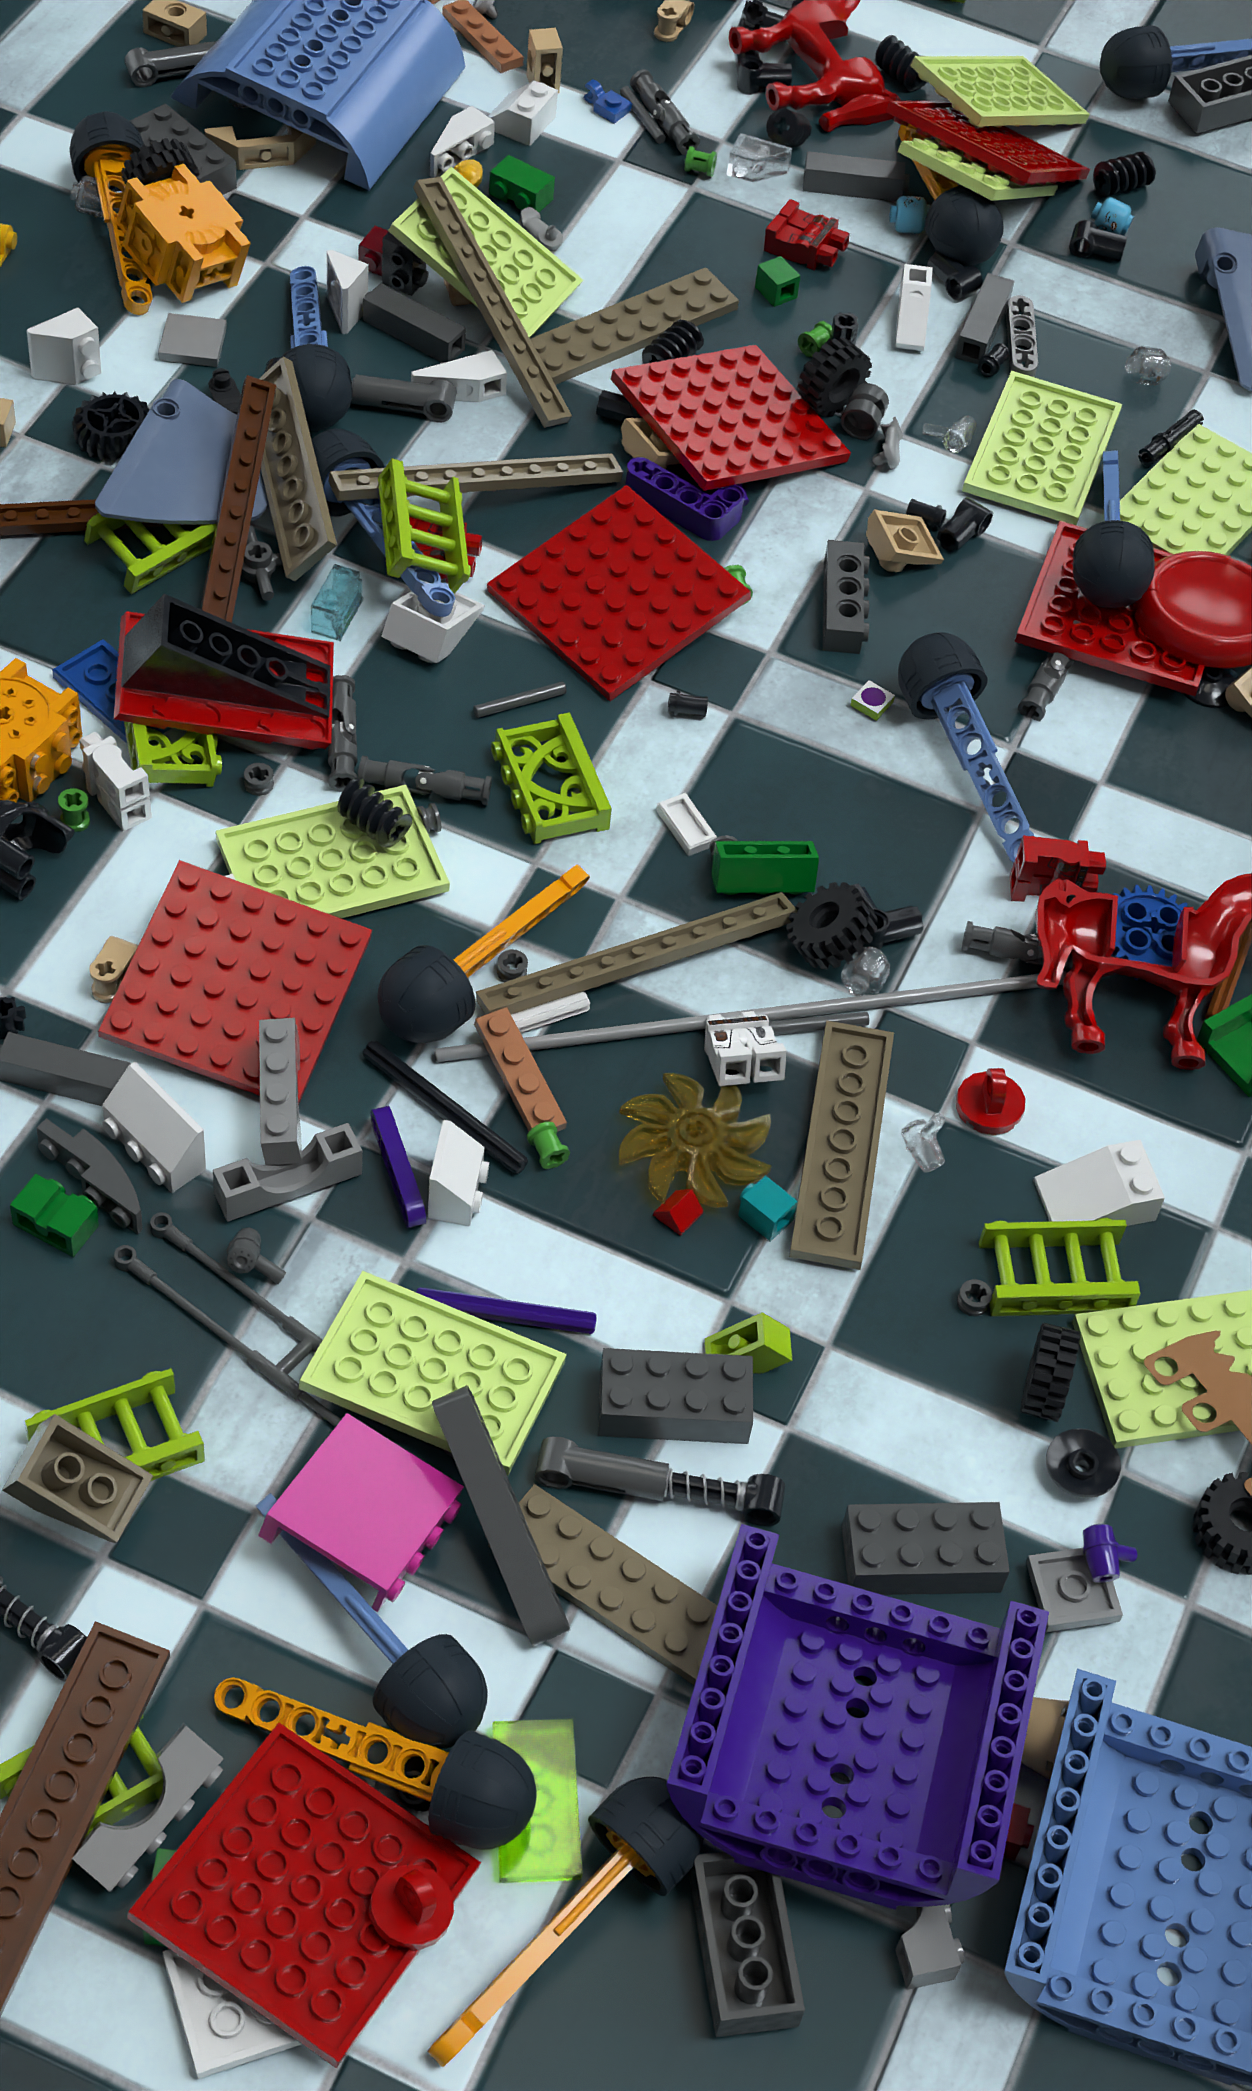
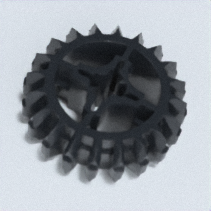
M102 391L100 397L91 395L89 401H82L81 407L76 408V413L73 417L74 421H72L74 438L81 447V451H87L90 457L98 455L100 461L109 458L114 463L115 459H120L150 410L147 402H141L138 396L130 398L127 392L118 395L116 391L109 395Z

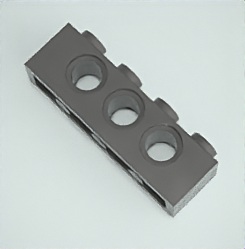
M837 540L827 541L823 576V651L860 654L862 641H868L869 623H864V619H868L869 600H864V596H868L869 578H864V574H868L869 556H864V543Z

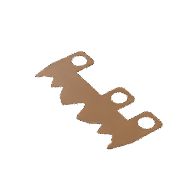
M1221 1331L1188 1336L1144 1359L1146 1368L1162 1385H1170L1193 1373L1207 1390V1392L1182 1405L1183 1413L1197 1430L1208 1432L1232 1420L1252 1445V1376L1246 1373L1229 1371L1235 1357L1214 1352V1341L1220 1336ZM1160 1357L1172 1358L1178 1364V1371L1173 1376H1163L1156 1371L1155 1361ZM1199 1403L1211 1405L1216 1410V1419L1210 1423L1198 1421L1193 1415L1194 1406ZM1251 1477L1245 1481L1244 1486L1252 1496Z

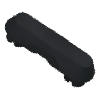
M218 368L213 371V377L208 383L213 400L237 415L241 394L229 371L224 368Z

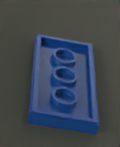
M102 639L52 669L53 678L65 689L68 687L77 692L79 701L127 744L124 721L114 719L119 654L110 644ZM146 726V728H151V729L157 730V731L161 732L162 734H164L165 732H167V731H169L170 729H172L171 727H166L165 729H160V728H155V727Z

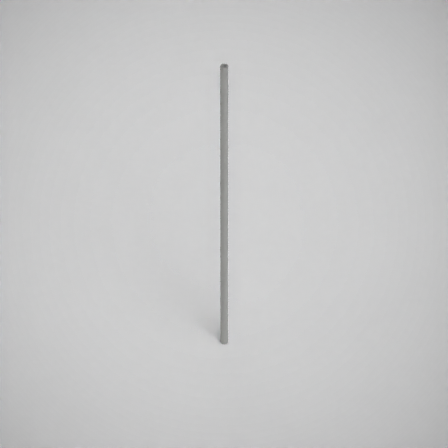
M1063 971L1058 985L1063 984L1064 978L1067 974L1066 971ZM1039 974L719 1014L727 1019L737 1018L742 1012L754 1011L757 1016L767 1015L769 1021L1038 988L1036 983ZM709 1015L525 1037L523 1039L529 1050L532 1051L706 1029V1020ZM484 1043L434 1049L436 1062L490 1056Z

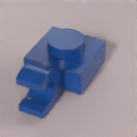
M592 79L585 84V87L590 90V92L584 95L585 101L594 104L593 111L613 124L631 112L632 102L612 90L605 93L598 81Z

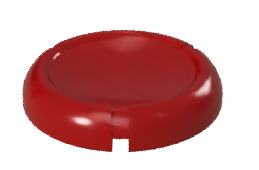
M1209 551L1180 552L1155 563L1154 577L1148 589L1137 602L1132 604V608H1137L1134 615L1135 619L1149 639L1170 654L1194 664L1215 668H1236L1251 665L1252 566L1241 560L1233 559L1231 556Z

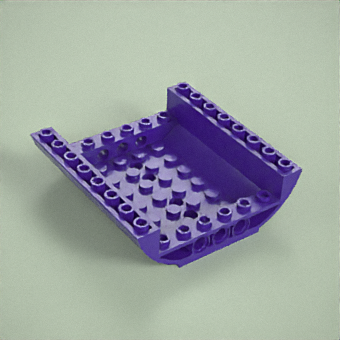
M741 1524L666 1784L675 1807L697 1833L717 1848L733 1856L735 1863L896 1910L897 1906L928 1907L948 1905L968 1900L986 1892L997 1884L1000 1878L1049 1611L1010 1600L1001 1628L993 1627L773 1564L772 1561L779 1534ZM866 1676L871 1679L873 1685L862 1686L855 1681L854 1677ZM850 1707L859 1708L865 1713L866 1717L854 1718L848 1714L846 1709ZM840 1772L847 1775L851 1782L839 1784L830 1775ZM834 1806L842 1812L843 1816L840 1818L828 1817L822 1808Z

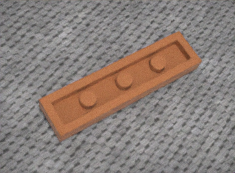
M457 0L443 6L442 15L500 73L523 66L524 56L467 0Z
M506 1007L475 1018L474 1026L528 1131L540 1123L549 1121L556 1125L557 1132L565 1129L567 1121L508 1008Z

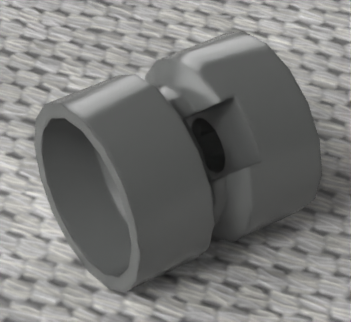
M863 383L853 390L849 403L841 417L842 428L847 434L857 439H869L876 434L889 404L886 392L879 386L871 383Z

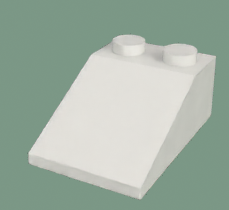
M411 591L391 604L381 637L391 641V644L396 648L408 649L418 654V657L423 661L438 663L452 652L482 613L485 605L456 592L454 594L455 602L450 615L438 617L430 614L419 602L418 596Z
M1141 1140L1107 1145L1035 1176L1033 1180L1050 1222L1092 1221L1110 1218L1112 1220H1126L1127 1226L1156 1221L1165 1199Z

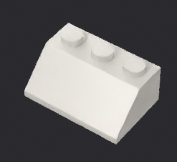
M135 1061L131 1063L102 1105L104 1115L102 1125L112 1139L118 1138L125 1145L128 1155L135 1162L141 1161L147 1167L150 1177L156 1184H163L171 1193H174L206 1170L204 1129Z

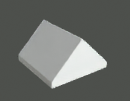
M328 250L327 299L341 333L347 334L363 316V298L368 293V264L334 250Z

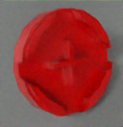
M989 1068L987 1071L972 1074L964 1079L956 1095V1109L959 1117L965 1124L968 1122L974 1126V1130L984 1134L997 1135L1009 1132L1021 1121L1025 1112L1026 1098L1023 1091L1013 1079L1006 1076L1003 1068Z
M403 1864L388 1870L377 1881L370 1898L369 1916L375 1931L388 1944L395 1947L399 1945L409 1947V1950H421L434 1945L446 1934L454 1914V1897L447 1882L436 1871L422 1865Z

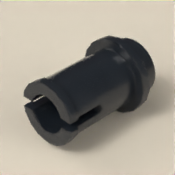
M996 344L988 354L983 355L979 359V371L985 376L996 375L1000 370V365L1010 356L1007 355L1010 353L1008 347L1004 344Z
M913 498L909 502L906 511L907 515L922 517L923 521L930 524L931 528L936 526L942 527L947 513L946 510L942 509L941 505L935 507L916 501Z
M677 690L676 693L669 694L667 711L673 712V716L681 713L706 717L708 697L680 694V691Z

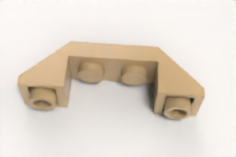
M288 125V135L236 140L232 126L205 129V136L236 161V169L238 170L294 165L316 144V138Z

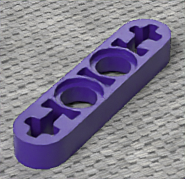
M385 1106L372 1109L370 1115L373 1131L407 1228L426 1224L423 1200L391 1108Z

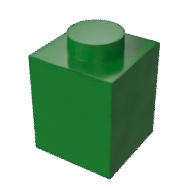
M782 256L758 265L755 288L776 307L797 298L801 276Z

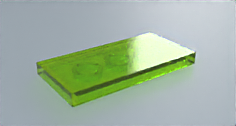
M573 1719L493 1721V1739L500 1741L520 1754L530 1767L537 1788L536 1805L529 1823L515 1839L498 1847L499 1883L582 1880Z

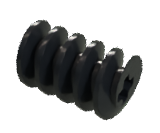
M895 35L885 37L875 53L876 65L887 74H890L901 85H904L909 91L919 90L927 83L920 79L919 73L911 67L914 57L919 56V54L912 51L909 46H905V43L898 40Z
M784 108L774 111L769 116L766 123V131L768 137L773 142L786 147L796 148L802 145L811 135V125L804 115Z
M1144 151L1119 156L1108 161H1101L1094 168V188L1100 197H1106L1109 194L1114 195L1117 192H1125L1127 189L1133 190L1136 187L1140 188L1144 185H1150L1155 179V165L1151 157Z
M687 320L675 321L654 339L651 344L644 348L642 351L643 364L693 356L704 345L702 333L698 327Z
M363 778L353 779L347 784L339 797L337 805L339 814L346 817L351 824L357 825L360 831L365 832L369 838L376 840L381 847L393 846L409 831L412 825V817L409 814L403 815V810L400 807L393 808V802L390 799L384 800L381 792L374 793V787L372 785H365Z

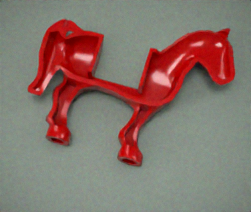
M803 0L789 9L785 16L772 27H761L752 31L741 26L731 27L728 39L734 54H743L751 49L765 53L777 43L787 40L796 54L811 68L818 78V81L800 86H787L780 82L769 83L766 87L765 96L771 110L776 111L787 107L799 110L805 106L826 105L834 100L842 105V107L824 113L818 121L822 129L827 132L840 125H867L894 118L893 115L885 111L890 101H901L897 94L885 89L884 79L876 65L866 57L842 60L830 42V39L848 36L846 21L857 8L860 0Z
M1252 873L1226 880L1197 910H1194L1193 907L1183 908L1174 937L1172 967L1110 957L1115 950L1118 896L1108 893L1088 892L1067 879L1060 880V878L1046 886L1039 896L1035 913L1037 938L1043 955V967L1037 976L1036 984L1040 989H1056L1070 954L1073 960V968L1064 978L1063 991L1068 1002L1065 1024L1066 1027L1073 1031L1072 1049L1086 1054L1100 1053L1105 1050V1033L1097 1025L1092 1009L1093 992L1096 984L1103 977L1120 974L1140 978L1176 995L1174 1010L1170 1019L1163 1027V1036L1173 1046L1171 1054L1172 1065L1185 1070L1200 1069L1206 1066L1205 1050L1195 1038L1192 1021L1201 1002L1230 975L1237 959L1239 938L1249 921L1252 922ZM1067 896L1075 897L1069 903L1066 901Z

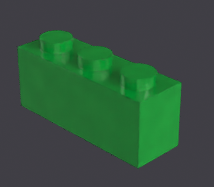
M715 841L711 876L717 893L727 895L738 893L767 895L771 892H788L799 895L804 892H815L819 856L813 841Z

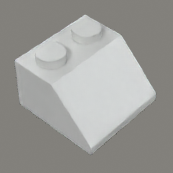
M532 81L509 93L488 116L495 122L494 132L531 146L556 118L558 90L544 83Z
M78 307L27 329L31 376L34 379L77 385L102 373L98 327Z
M443 1120L429 1179L427 1219L470 1226L473 1212L480 1213L483 1192L478 1191L479 1183L486 1184L490 1162L483 1161L484 1146L448 1120Z

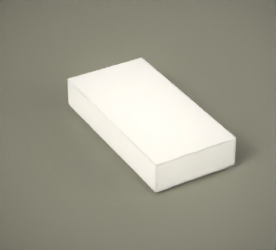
M686 793L657 803V813L688 856L709 849L711 841L717 836Z

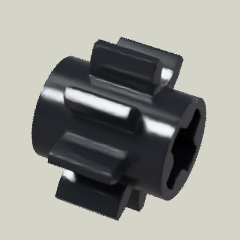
M0 997V1039H5L8 1032L17 1034L18 1031L25 1030V1007H16L15 997Z

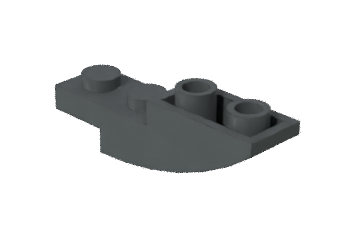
M47 1118L36 1127L38 1148L41 1153L50 1160L56 1159L66 1167L67 1171L74 1178L81 1179L82 1195L92 1200L97 1208L100 1207L110 1214L118 1226L122 1228L128 1227L136 1234H139L143 1230L137 1194L126 1172L112 1153L84 1128L76 1136L72 1137Z

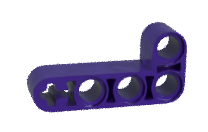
M637 457L631 459L627 464L625 486L628 485L660 514L707 541L721 539L742 518L745 492L736 484L720 487L710 496L649 459Z

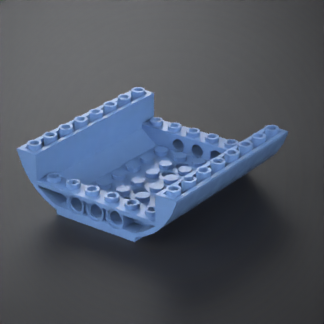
M253 0L177 86L171 98L196 110L212 90L337 149L347 152L348 157L344 179L370 190L463 72L466 65L456 34L440 11L428 0Z
M1077 1668L1004 1974L1008 1983L1023 2000L1048 2018L1067 2027L1068 2032L1228 2085L1235 2083L1252 2086V1747L1112 1703L1116 1680ZM1193 1817L1203 1819L1209 1827V1833L1198 1834L1194 1832L1189 1825V1819ZM1184 1854L1196 1856L1201 1863V1870L1190 1871L1186 1869L1182 1864L1181 1856ZM1168 1929L1180 1931L1186 1939V1945L1183 1947L1172 1946L1165 1937V1931ZM1167 1967L1173 1970L1177 1975L1178 1984L1175 1986L1164 1985L1157 1976V1969Z

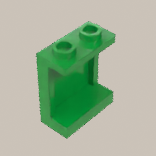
M1251 994L1204 1020L1197 1037V1042L1249 1098L1252 1097Z

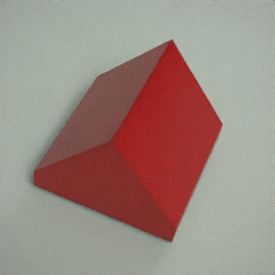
M692 1189L676 1190L653 1212V1216L681 1236L703 1214L704 1210Z

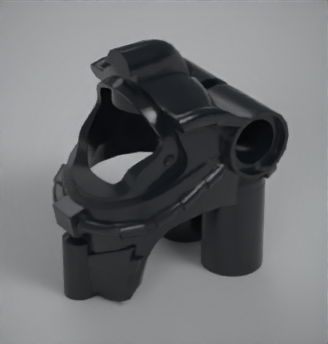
M0 800V887L19 900L25 899L31 893L36 883V878L29 873L33 868L35 858L25 852V850L38 848L51 853H61L65 850L67 842L73 837L75 830L54 816H49V811L39 803H16L10 800ZM23 815L22 822L12 823L18 816Z

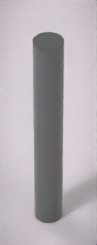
M628 86L622 87L620 90L622 97L632 102L631 109L658 144L663 143L666 140L665 134Z
M562 681L473 706L476 718L563 695L567 693L565 683Z
M868 1012L770 1021L769 1026L772 1027L774 1035L824 1030L826 1020L856 1026L869 1025L870 1020Z

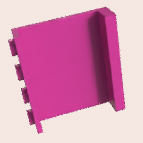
M346 1413L268 1511L258 1536L272 1544L282 1530L288 1532L377 1589L378 1594L371 1608L378 1612L387 1599L392 1603L396 1600L406 1583L402 1580L405 1574L408 1573L411 1576L415 1574L425 1555L421 1554L424 1548L427 1547L432 1550L444 1531L440 1528L443 1522L446 1521L451 1524L462 1507V1504L457 1500L464 1486Z

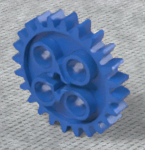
M1135 885L1132 892L1124 887L1120 895L1113 893V895L1118 896L1115 950L1111 955L1115 958L1172 967L1177 923L1183 908L1187 907L1188 904L1186 902L1180 905L1175 903L1177 899L1176 894L1170 898L1165 897V889L1163 888L1158 894H1155L1151 885H1148L1145 892H1142L1141 888Z

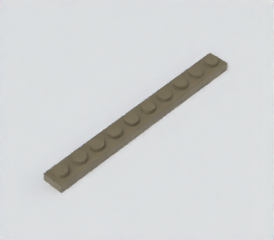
M442 177L417 180L413 186L414 191L543 427L568 423L572 417L571 412Z
M613 453L404 466V475L407 477V480L441 490L444 489L452 477H457L461 493L565 485L576 486L594 483L605 484L621 482L623 471ZM384 468L330 471L328 482L338 501L380 499L378 477ZM406 493L407 497L417 496L410 493Z
M781 892L476 991L477 1003L485 1015L506 1007L512 1015L621 978L660 967L682 958L721 947L758 933L779 928L792 923L789 920V916L791 913H797V909Z

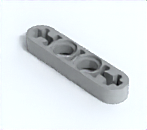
M1013 296L1009 299L1006 310L1010 373L1014 371L1035 377L1038 366L1034 305L1025 296ZM1020 326L1026 328L1027 330L1022 331L1016 329L1015 327ZM1021 345V346H1025V347H1027V348H1029V349H1028V350H1022V349L1017 348L1016 346Z

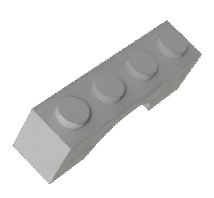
M295 1018L259 1020L260 1144L265 1165L302 1163L301 1126L298 1106L300 1040Z
M349 1123L315 1134L311 1142L302 1150V1163L257 1165L248 1158L213 1169L214 1195L228 1222L361 1175L362 1148Z
M184 1723L156 1755L163 1773V1789L155 1808L145 1818L130 1825L115 1826L98 1822L85 1837L80 1849L73 1857V1860L109 1892L116 1885L122 1889L138 1871L134 1863L145 1851L151 1855L161 1845L167 1836L163 1829L173 1818L179 1822L193 1807L195 1802L191 1797L202 1785L207 1789L223 1771L219 1764L224 1758Z
M949 1904L916 1907L917 1919L915 1925L905 1932L898 1942L895 1951L907 1990L955 1980L962 1966L961 1964L964 1963L961 1942L958 1938L953 1939L949 1926L952 1922Z

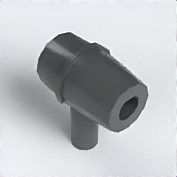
M250 1227L242 1228L237 1232L233 1240L230 1241L226 1250L227 1262L233 1271L248 1273L255 1268L277 1284L284 1278L286 1272L260 1254L261 1237L255 1229Z

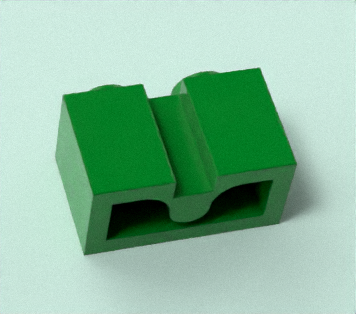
M508 155L490 171L489 195L506 203L513 200L516 208L520 210L530 207L539 213L553 200L555 177Z
M35 1174L10 1204L12 1223L14 1226L74 1258L99 1227L97 1206L84 1195L77 1196L72 1193L68 1196L65 1194V1188L54 1179L47 1180Z

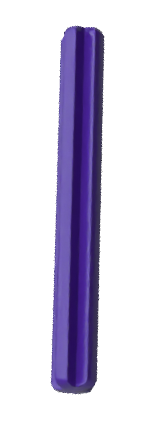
M422 1287L417 1288L416 1293L477 1318L588 1334L594 1333L597 1315L594 1312Z

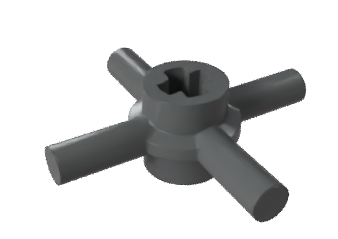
M250 525L242 572L249 582L258 584L262 599L268 601L274 597L270 579L276 566L283 565L280 553L273 554L268 544L257 540L254 527Z

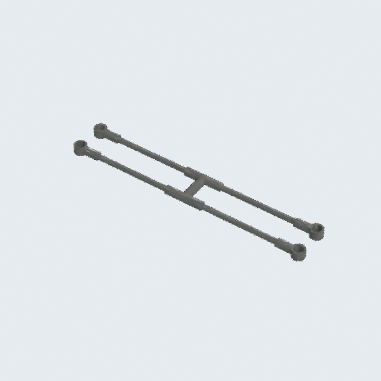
M160 1212L152 1216L150 1226L151 1232L155 1237L166 1238L182 1251H188L282 1323L283 1329L300 1341L277 1365L269 1361L257 1350L252 1351L159 1279L156 1272L137 1258L136 1250L133 1247L123 1245L115 1250L114 1260L119 1270L130 1271L147 1285L152 1284L246 1357L250 1365L295 1400L304 1402L336 1427L341 1419L308 1393L300 1390L299 1383L288 1375L311 1351H317L323 1339L302 1325L294 1317L285 1315L195 1246L192 1239L173 1225L169 1214ZM164 1223L167 1226L159 1228L156 1225ZM123 1256L131 1257V1259L126 1261H123L120 1258ZM440 1448L442 1451L447 1453V1455H450V1457L454 1459L451 1452Z

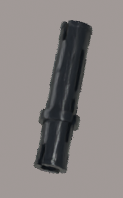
M1190 410L1165 432L1156 434L1152 438L1151 443L1139 451L1138 458L1140 462L1145 466H1151L1160 457L1165 456L1197 424L1203 425L1204 422H1201L1204 420L1203 415L1198 410Z

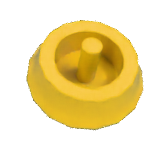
M467 159L454 166V169L476 188L482 182L483 169L478 161Z

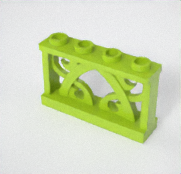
M570 712L557 715L556 720L503 730V728L496 729L495 741L491 742L492 755L495 761H500L503 782L505 785H510L513 806L515 809H520L523 830L525 834L530 833L534 844L541 843V840L590 829H596L597 832L610 829L612 807ZM549 740L543 745L540 743L541 741ZM522 745H529L533 747L536 751L533 753V751L529 748L520 747V751L524 753V755L520 757L514 755L511 748ZM564 756L566 761L558 762L557 758ZM545 762L556 771L572 773L573 776L563 783L560 794L546 790L532 781L534 774L542 763ZM569 789H579L580 793L576 794L571 792V797L567 796V792ZM555 808L562 810L560 817L548 820L541 819L538 813L539 810H547L549 818L555 813ZM569 811H572V812H580V813L568 815V814H569Z
M124 721L131 769L136 770L141 767L147 773L149 783L206 784V787L214 786L216 775H220L222 772L221 755H216V733L207 735L187 731L179 740L171 744L169 739L157 730L146 728L145 725ZM156 740L159 744L152 746L149 744V741ZM181 755V757H182V759H183L184 761H186V762H188V763H191V764H184V763H182V762L179 760L178 757ZM190 756H199L202 764H193L194 760ZM168 761H171L172 764H164V763H165V762H168Z

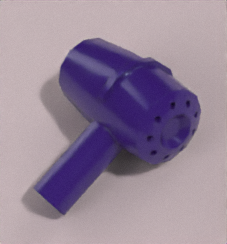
M1094 1524L1083 1530V1554L1086 1556L1088 1568L1094 1582L1106 1583L1117 1580L1120 1577L1119 1560L1134 1562L1137 1559L1138 1554L1134 1547L1120 1545L1116 1542L1112 1526Z

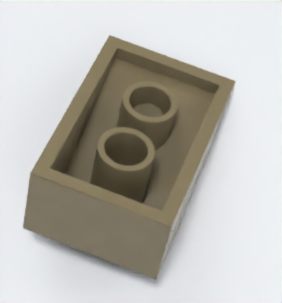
M54 1414L38 1425L2 1490L35 1511L115 1544L120 1539L153 1475Z

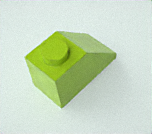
M763 1312L704 1338L705 1354L753 1356V1373L763 1374L792 1361L790 1328Z

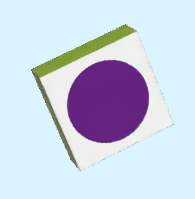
M869 680L852 697L850 706L877 721L894 703L895 695Z

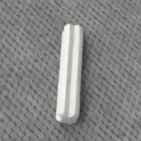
M580 992L512 1014L511 1016L520 1033L587 1012L590 1009V1002L586 993Z

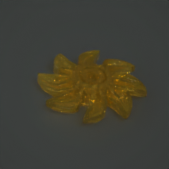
M665 1073L662 1079L679 1109L666 1096L659 1094L640 1095L624 1103L620 1107L619 1114L640 1121L643 1124L632 1129L623 1139L619 1150V1165L647 1156H653L649 1166L648 1186L653 1196L661 1203L665 1204L671 1182L678 1171L688 1172L686 1189H692L700 1203L711 1207H728L729 1201L711 1170L715 1171L725 1184L730 1185L755 1183L770 1173L771 1165L746 1156L759 1149L767 1139L771 1124L770 1114L736 1123L742 1103V1096L736 1085L722 1086L712 1108H705L702 1106L704 1089L697 1081L685 1075Z

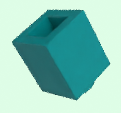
M766 1175L757 1184L750 1183L742 1191L739 1197L741 1204L738 1216L770 1242L794 1221L798 1201Z

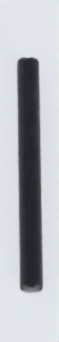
M370 1041L366 1045V1048L363 1050V1056L441 1118L451 1121L484 1146V1151L509 1171L516 1174L524 1170L528 1163L525 1155L378 1041Z

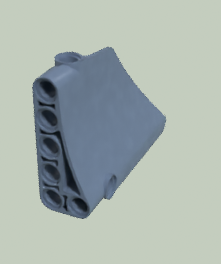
M1212 228L1203 233L1196 249L1195 259L1200 278L1207 280L1208 284L1218 290L1239 383L1243 388L1252 392V234L1225 228Z
M182 379L171 381L163 396L153 403L96 499V510L103 517L138 522L216 524L237 415L213 401L187 381ZM261 470L251 521L258 519L269 507Z

